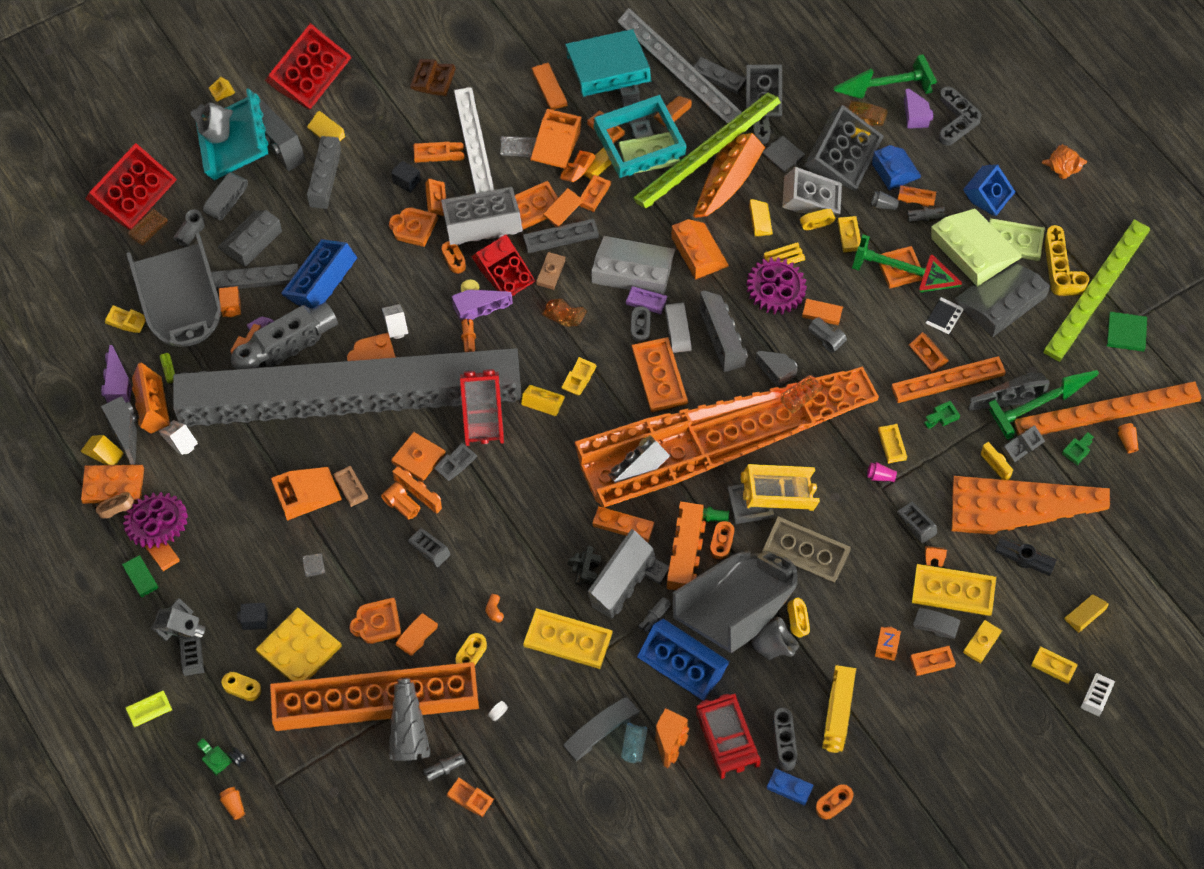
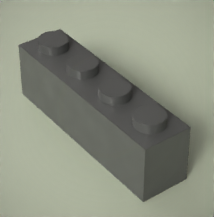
M321 136L307 193L310 207L328 208L341 154L340 140L337 137Z

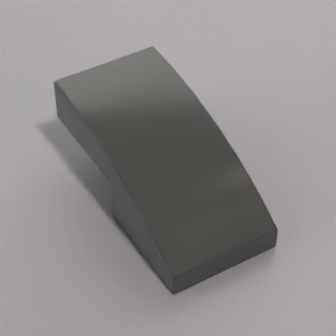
M1034 425L1009 441L1001 449L1012 464L1028 452L1033 451L1045 440Z
M461 443L450 456L447 454L435 467V470L450 481L477 458V455L464 443Z
M919 608L913 625L915 629L931 631L936 636L955 639L960 620L940 612Z

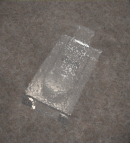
M501 137L500 153L504 156L532 157L536 138Z

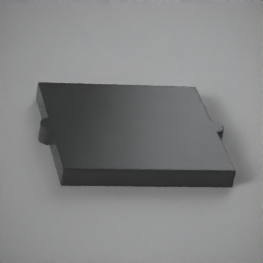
M784 136L774 143L772 142L762 152V155L783 173L792 166H796V163L805 157V154Z

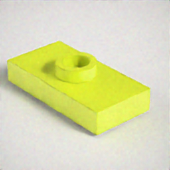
M161 691L126 707L133 726L136 727L171 711L172 708L164 691Z

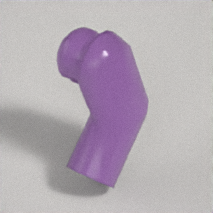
M259 317L247 324V328L250 331L253 324L260 325L263 328L274 321L270 318Z

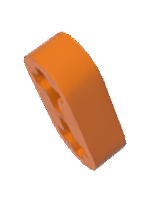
M450 241L445 242L442 245V254L448 267L455 274L464 272L466 261L458 245H450ZM450 248L451 250H453V254L451 255L450 251H447V249ZM457 260L460 266L455 265L454 261Z

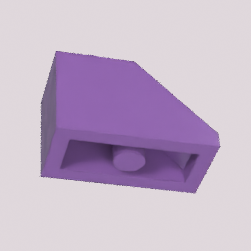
M906 89L904 105L907 128H929L930 120H933V110H930L929 102L912 90Z

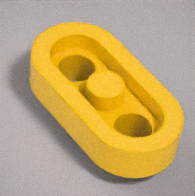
M795 598L788 602L787 611L790 619V630L800 638L809 634L810 627L805 603L800 598Z
M479 633L470 635L456 655V664L469 660L476 665L487 648L486 638ZM474 644H480V647L475 648L473 646Z
M229 672L222 678V686L229 694L248 701L256 700L261 694L260 684L252 678L236 672ZM231 679H234V683H228ZM249 686H253L252 690H247Z

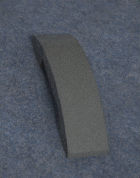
M637 85L619 88L623 107L641 101ZM646 116L628 122L635 139L653 136L649 120L646 119Z
M626 697L592 718L563 747L575 761H578L592 750L593 745L622 723L623 725L628 723L640 711Z

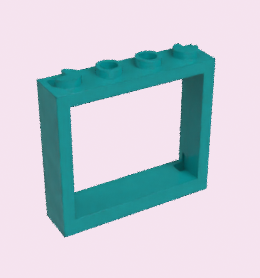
M660 95L594 117V129L619 178L627 175L631 176L639 171H646L650 167L663 165L667 161L679 159V157L685 155L686 144ZM659 112L675 145L623 162L606 129Z

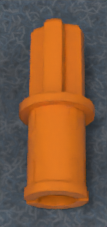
M464 319L461 322L463 330L461 339L464 342V352H475L474 340L476 339V334L473 330V320L469 319L468 324L467 319Z

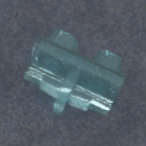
M627 723L621 758L632 763L642 761L648 727Z

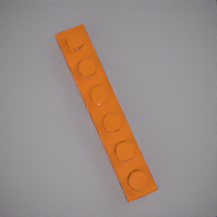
M998 356L893 383L891 388L897 403L1005 376V369Z

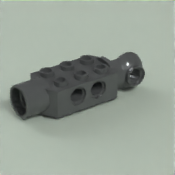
M326 302L313 309L302 305L254 332L249 342L239 345L234 349L231 354V364L236 370L257 368L263 361L266 367L279 365L285 359L297 355L306 347L313 346L319 341L322 333L338 325L337 318Z

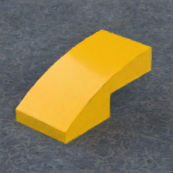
M114 305L105 319V324L136 333L141 332L146 322L144 314L132 309L126 311Z
M579 357L572 372H569L562 389L579 396L597 367L596 364Z

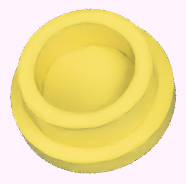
M466 280L461 285V292L479 290V284L475 280Z

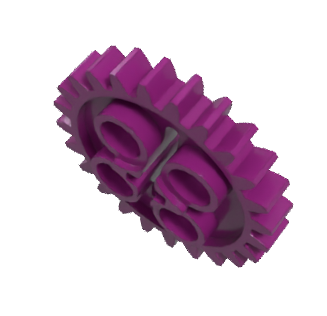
M770 257L769 262L763 259L762 265L757 262L756 268L752 267L751 273H749L747 278L749 279L746 283L749 286L747 292L751 293L749 299L755 298L754 305L760 304V310L766 307V313L771 309L774 315L777 310L782 315L784 309L790 312L792 308L796 309L797 305L802 303V298L806 294V279H801L804 273H798L799 267L793 268L794 262L788 265L787 259L780 262L779 257H777L776 261H773L772 257ZM782 293H786L789 296L785 297L782 295Z
M162 492L158 496L152 493L150 498L144 495L145 500L142 501L138 498V504H132L133 510H127L128 515L124 516L125 522H123L125 532L130 541L133 540L135 545L140 543L142 548L146 544H148L149 549L152 548L153 544H156L157 548H159L160 543L166 546L167 540L174 542L173 537H180L179 531H185L183 525L187 524L186 518H188L185 505L176 496L171 498L170 493H167L165 497Z

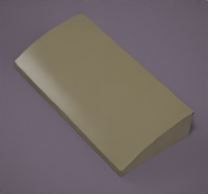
M778 516L763 550L785 556L796 567L835 583L848 558L851 547Z

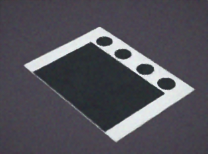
M941 297L926 324L950 334L964 309Z

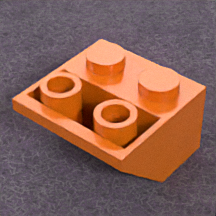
M665 708L656 725L655 740L664 767L668 768L671 762H676L680 745H685L689 737L687 735L689 727H687L688 719Z

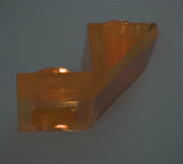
M560 298L548 301L542 315L566 327L578 326L587 310L584 307L571 308Z

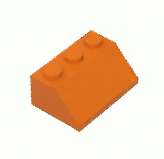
M688 219L672 225L671 238L695 280L728 267L727 261L705 223Z
M139 363L132 377V391L135 395V407L139 416L138 424L142 429L152 434L170 426L161 376L143 363Z

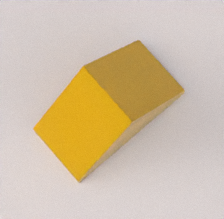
M104 435L91 436L81 450L82 453L105 465H116L124 455Z

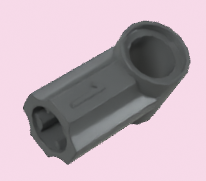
M195 209L186 213V220L173 237L174 241L183 247H188L195 237V233L201 232L205 227L202 214Z
M815 318L808 327V331L821 340L824 348L831 353H834L847 341L846 335L840 329H833L821 318Z

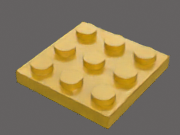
M297 608L256 648V652L293 682L309 680L342 645L302 610Z

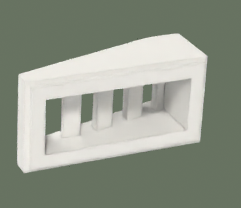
M1096 673L1081 708L1100 717L1115 681ZM1097 680H1099V681H1101V682H1103V683H1106V684H1108L1109 686H1108V687L1103 686V685L1097 683ZM1096 686V687H1098V688H1100V689H1102V690H1105L1106 693H1103V692H1101V691L1095 689L1094 687ZM1092 692L1095 693V694H1097V695L1102 696L1103 699H1101V698H1099V697H1097V696L1092 695ZM1089 698H1091V699H1093V700H1095V701H1097V702H1099V703H1101V704L1098 705V704H1096V703L1090 701Z

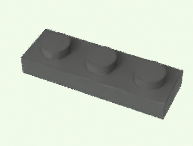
M702 57L694 65V68L709 82L736 95L746 84V78Z

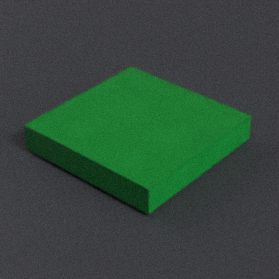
M1110 312L1106 347L1144 352L1146 348L1147 317Z

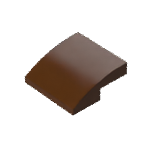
M420 59L410 88L422 93L446 96L456 68L454 64H438L436 59Z

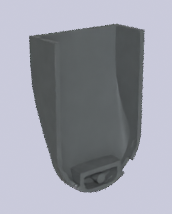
M199 232L195 233L198 244L137 262H134L130 252L127 253L147 325L160 341L168 345L185 347L200 343L213 333L220 320V300Z
M762 550V553L751 554V551L737 553L673 592V618L732 653L755 637L784 605L797 586V569L788 558L775 552Z

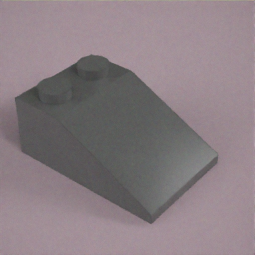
M747 65L746 109L766 93L777 96L780 103L763 117H782V65Z
M121 396L102 405L101 408L111 431L130 465H136L137 427L135 422L137 418L130 402H125Z

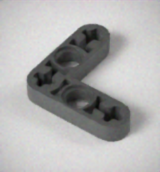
M944 87L941 90L940 101L956 114L958 118L941 130L939 140L943 145H952L980 123L982 115L974 105L954 88ZM963 104L965 108L958 109L956 105ZM962 124L965 129L960 130L956 128V125Z

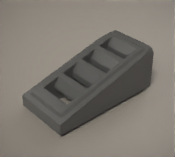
M913 501L897 511L899 517L921 543H925L937 534V525Z
M420 528L407 540L409 544L436 567H439L450 556L447 546L423 528Z
M200 637L180 638L181 663L184 676L205 673ZM196 641V644L185 646V643ZM197 648L195 651L186 652L187 649ZM197 655V657L187 658L186 656ZM198 661V663L187 665L189 662Z

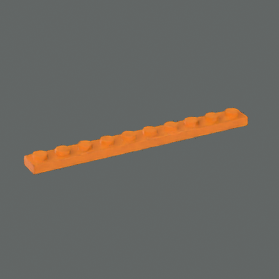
M1190 382L1019 418L1013 421L1017 436L1034 425L1042 435L1199 402L1202 397L1196 382Z

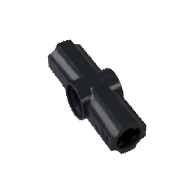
M1001 536L995 549V553L1016 561L1018 566L1022 568L1030 567L1048 576L1051 575L1057 561L1055 558L1036 551L1031 544L1022 545ZM1022 554H1027L1030 558H1025Z

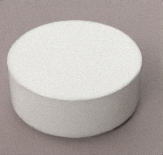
M501 701L490 711L488 716L493 721H496L505 713L508 706Z

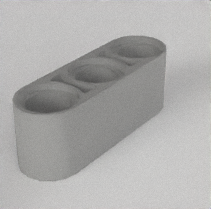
M684 303L665 305L666 321L673 353L691 351V340Z

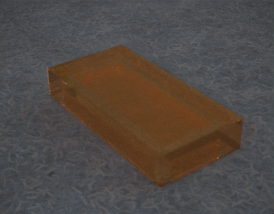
M153 209L128 232L129 236L143 245L168 222L167 218Z

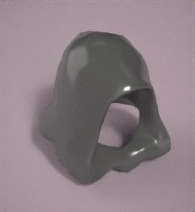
M207 103L205 106L200 104L197 109L191 111V116L197 123L199 133L207 141L216 144L228 139L230 132L229 122L233 113L231 109H224L214 103ZM203 112H209V117H202Z
M780 617L774 618L751 639L754 650L768 661L780 655L792 657L799 648V643L787 630L783 619Z

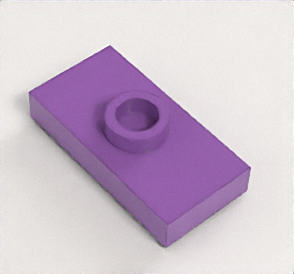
M632 286L626 304L634 307L643 306L651 312L662 314L667 296Z

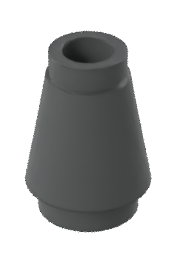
M874 191L871 205L874 208L896 210L899 203L898 199L882 191Z

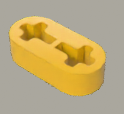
M831 209L812 212L800 218V223L804 230L827 226L835 221V216Z

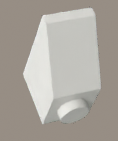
M400 304L382 308L389 337L398 339L404 337V334H408L404 312Z
M175 420L170 422V426L158 431L171 447L180 454H188L194 449L193 446L198 444L186 425Z

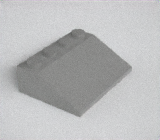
M513 187L441 200L450 245H460L464 242L480 241L490 237L497 238L500 235L506 234L513 235L523 231Z
M604 236L592 268V283L631 290V287L634 286L665 295L675 249Z

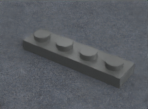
M594 219L523 235L528 253L599 237Z

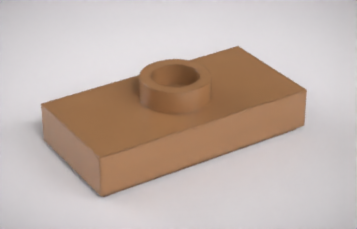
M548 252L536 285L554 290L566 257Z
M351 466L333 474L351 507L368 499V495Z

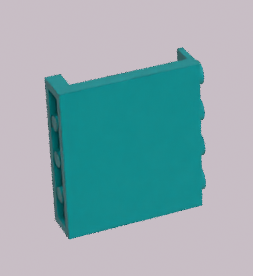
M633 29L566 44L567 59L571 60L583 97L651 81L649 64Z
M249 88L246 89V98L224 108L233 111L229 122L230 132L226 141L216 144L211 143L199 133L197 127L204 173L213 180L268 154V141L265 137L266 129L262 121L263 113L260 109V98Z

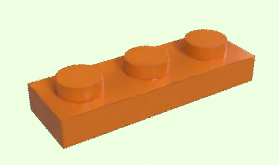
M397 466L393 470L394 480L437 514L442 509L439 495L427 490L423 482H417L406 469L402 470Z
M598 506L593 520V527L625 536L633 529L646 542H649L654 522Z

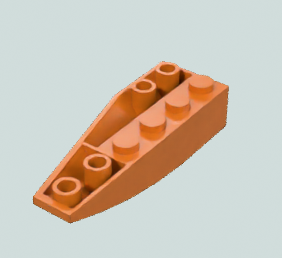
M753 133L737 136L734 141L728 143L716 155L694 211V218L708 216L722 206L749 176L765 149Z

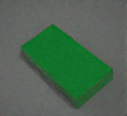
M140 555L122 564L140 597L158 589V585Z

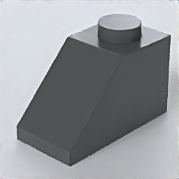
M758 351L756 353V364L778 388L797 376V363L786 354Z

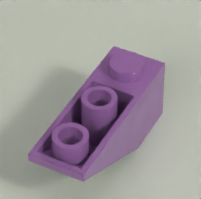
M466 290L453 295L452 304L460 322L464 319L469 321V319L474 320L476 317L488 315L492 311L508 307L512 304V293Z
M109 345V352H106L105 355L107 369H104L103 372L105 385H102V396H105L107 403L121 396L125 402H130L131 383L113 345Z

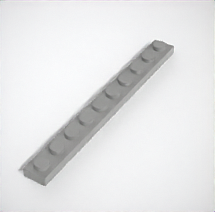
M630 8L618 20L626 30L633 29L638 41L725 122L729 123L742 113Z

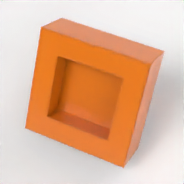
M925 546L926 565L931 566V560L936 558L938 559V566L942 567L947 550L945 548Z

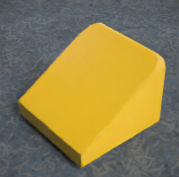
M222 77L209 87L216 101L235 93L229 81Z

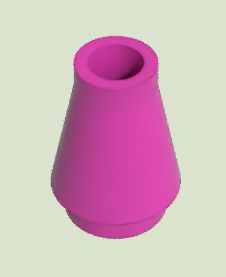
M878 462L870 463L867 471V478H871V481L894 482L897 471Z

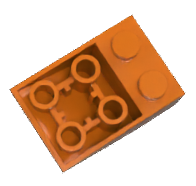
M547 109L540 126L531 160L566 168L580 134L581 117Z
M328 467L289 471L271 478L275 493L287 520L342 500Z

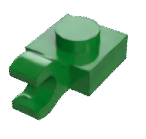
M948 401L935 407L933 410L934 414L926 416L927 421L924 424L927 429L934 427L939 422L942 426L959 420L960 414L952 402Z
M1086 433L1080 441L1074 438L1063 450L1062 455L1078 465L1089 454L1090 449L1088 446L1093 442L1094 436Z
M203 738L197 743L198 748L206 755L202 758V761L216 776L232 763L231 759L218 745L212 749Z

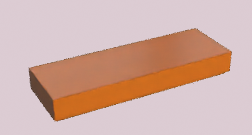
M549 63L533 67L532 72L549 108L556 110L567 106L566 98Z

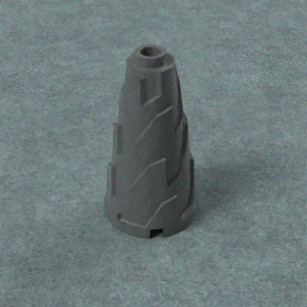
M410 678L398 679V683L394 684L389 759L394 761L416 760L418 754H421L422 758L430 756V748L414 682H410Z

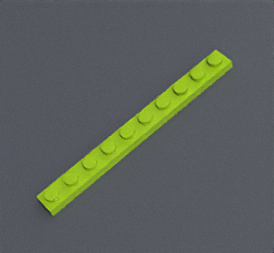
M766 93L633 197L635 202L644 208L651 206L658 198L665 195L686 176L692 174L700 165L706 163L714 154L720 152L728 143L734 141L742 132L747 131L751 125L759 121L769 111H772L780 103L779 98Z
M1136 220L1131 223L1044 349V354L1059 362L1062 360L1149 233L1150 228Z

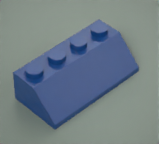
M321 239L281 294L299 307L304 305L313 309L324 303L333 293V290L342 281L344 275L353 266L357 256L346 242Z
M665 619L653 625L637 656L703 701L721 679L729 664L728 660Z

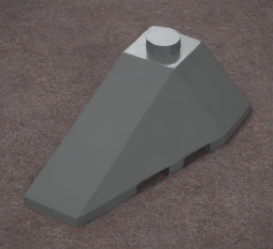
M1027 373L970 398L968 410L991 408L989 402L995 399L1000 407L1025 404L1045 394L1049 386V380L1042 373Z

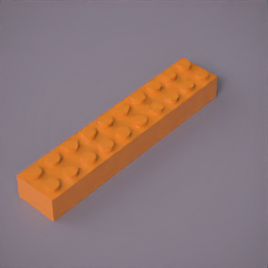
M474 662L270 684L272 723L275 731L391 719L394 684L398 683V679L410 678V682H414L422 715L479 709Z

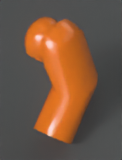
M491 594L485 609L486 614L492 621L501 622L504 614L497 607L500 597Z

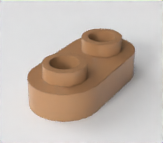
M129 492L121 493L101 502L97 506L96 512L102 519L111 518L114 514L129 510L134 499Z

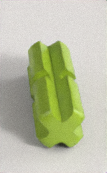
M161 354L160 360L166 381L169 384L174 383L175 371L170 354Z

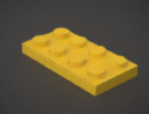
M917 564L912 603L991 616L996 577Z
M536 608L523 644L524 647L600 669L612 636V630Z

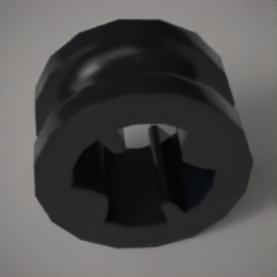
M236 747L233 748L232 752L226 753L237 767L241 766V762L246 761L244 755Z

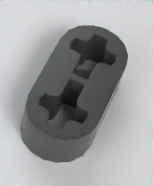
M762 117V125H760L759 121L752 125L753 134L762 144H766L770 140L769 117ZM760 131H763L764 137H761Z

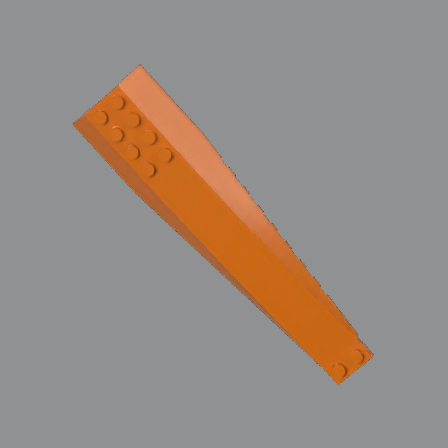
M862 366L847 372L842 371L804 380V383L800 384L792 383L788 384L787 387H775L769 391L755 392L746 397L738 396L734 397L733 400L725 402L723 400L717 401L713 405H701L692 410L684 409L675 414L667 413L575 441V447L581 470L595 501L602 507H607L677 484L850 410L878 401L879 396ZM649 435L670 455L656 470L617 483L608 476L611 469L615 465L620 464L625 459V456L638 447L640 441Z

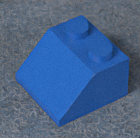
M889 145L874 151L872 165L889 191L921 178L920 173L904 149Z
M998 164L982 166L963 189L972 204L993 216L998 215L1015 193V190Z

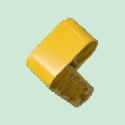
M1051 226L1047 230L1044 241L1051 291L1057 296L1082 295L1087 288L1089 277L1084 272L1069 271L1064 231L1059 226Z

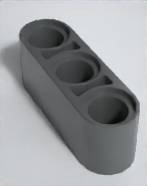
M232 172L228 173L206 201L203 212L221 221L246 190L248 185L247 179Z
M779 708L774 713L773 719L777 763L780 769L790 771L795 767L797 760L793 717L790 710ZM778 718H785L787 722L781 723L778 721ZM787 737L790 739V741L783 742L780 740V738ZM789 756L792 758V761L786 762L782 757Z

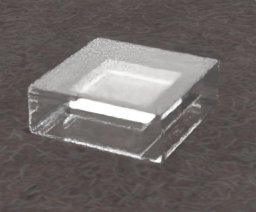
M322 553L303 556L306 577L325 574Z

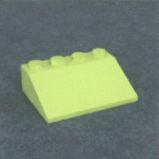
M976 209L945 217L931 227L932 240L977 287L1021 258V255Z

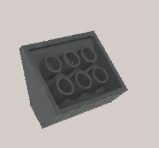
M841 105L831 112L804 166L814 174L840 182L842 186L855 191L873 158L874 151L877 150L884 136L844 105ZM856 128H859L870 133V135L868 136L866 133L860 132L853 138L850 137L855 133ZM859 137L864 139L862 143L859 141Z
M1014 262L978 287L975 284L957 296L954 301L993 338L1047 297L1050 285L1037 273Z

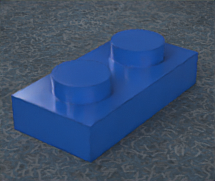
M775 768L767 789L805 806L813 785Z

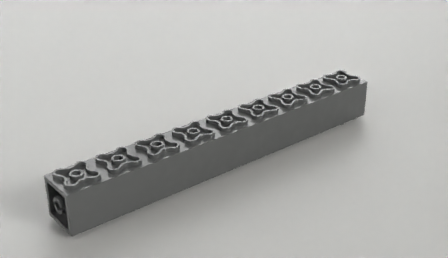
M518 348L213 372H183L174 374L173 408L178 422L185 424L186 427H192L194 425L209 426L217 423H248L256 420H286L295 417H324L334 414L345 415L347 413L363 414L365 412H383L386 410H417L424 407H456L462 405L460 374H464L465 371L483 373V370L494 369L495 372L499 371L501 402H515L522 400ZM494 380L466 382L467 404L496 403Z

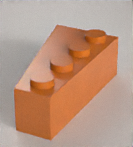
M680 501L667 589L678 590L697 578V574H694V568L699 567L700 556H697V551H701L703 539H700V533L705 532L706 522L703 521L704 505Z

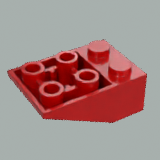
M507 234L471 256L482 274L497 291L511 292L513 296L536 281Z

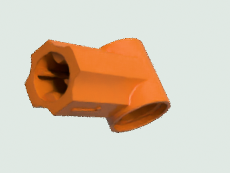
M397 482L381 494L382 499L389 507H395L408 520L413 519L420 510V506L407 495L405 489Z

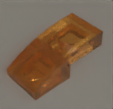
M851 101L848 108L869 125L883 126L888 113L884 108L863 102Z

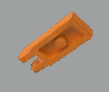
M459 142L414 144L415 163L450 161V159L462 161L465 158L464 153L457 151H463L464 145Z

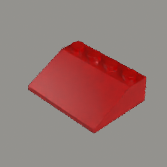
M310 23L265 81L281 94L310 110L352 57Z
M135 143L89 192L85 199L100 212L131 230L177 179Z

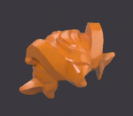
M1063 144L1053 151L1050 159L1042 161L1043 165L1049 166L1061 179H1065L1071 174H1076L1087 163L1077 152Z

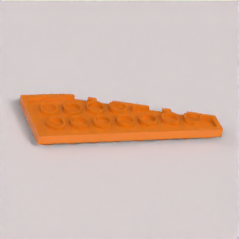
M954 476L951 531L995 534L1006 529L1009 531L1025 525L1027 527L1056 521L1058 518L1074 517V515L1081 513L1089 514L1108 510L1110 507V489Z

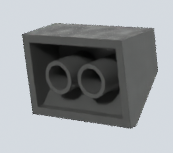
M256 210L218 246V249L246 267L282 232L280 220L267 210Z

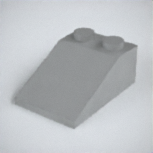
M794 167L784 176L782 208L808 214L831 209L834 215L839 216L841 214L842 183Z

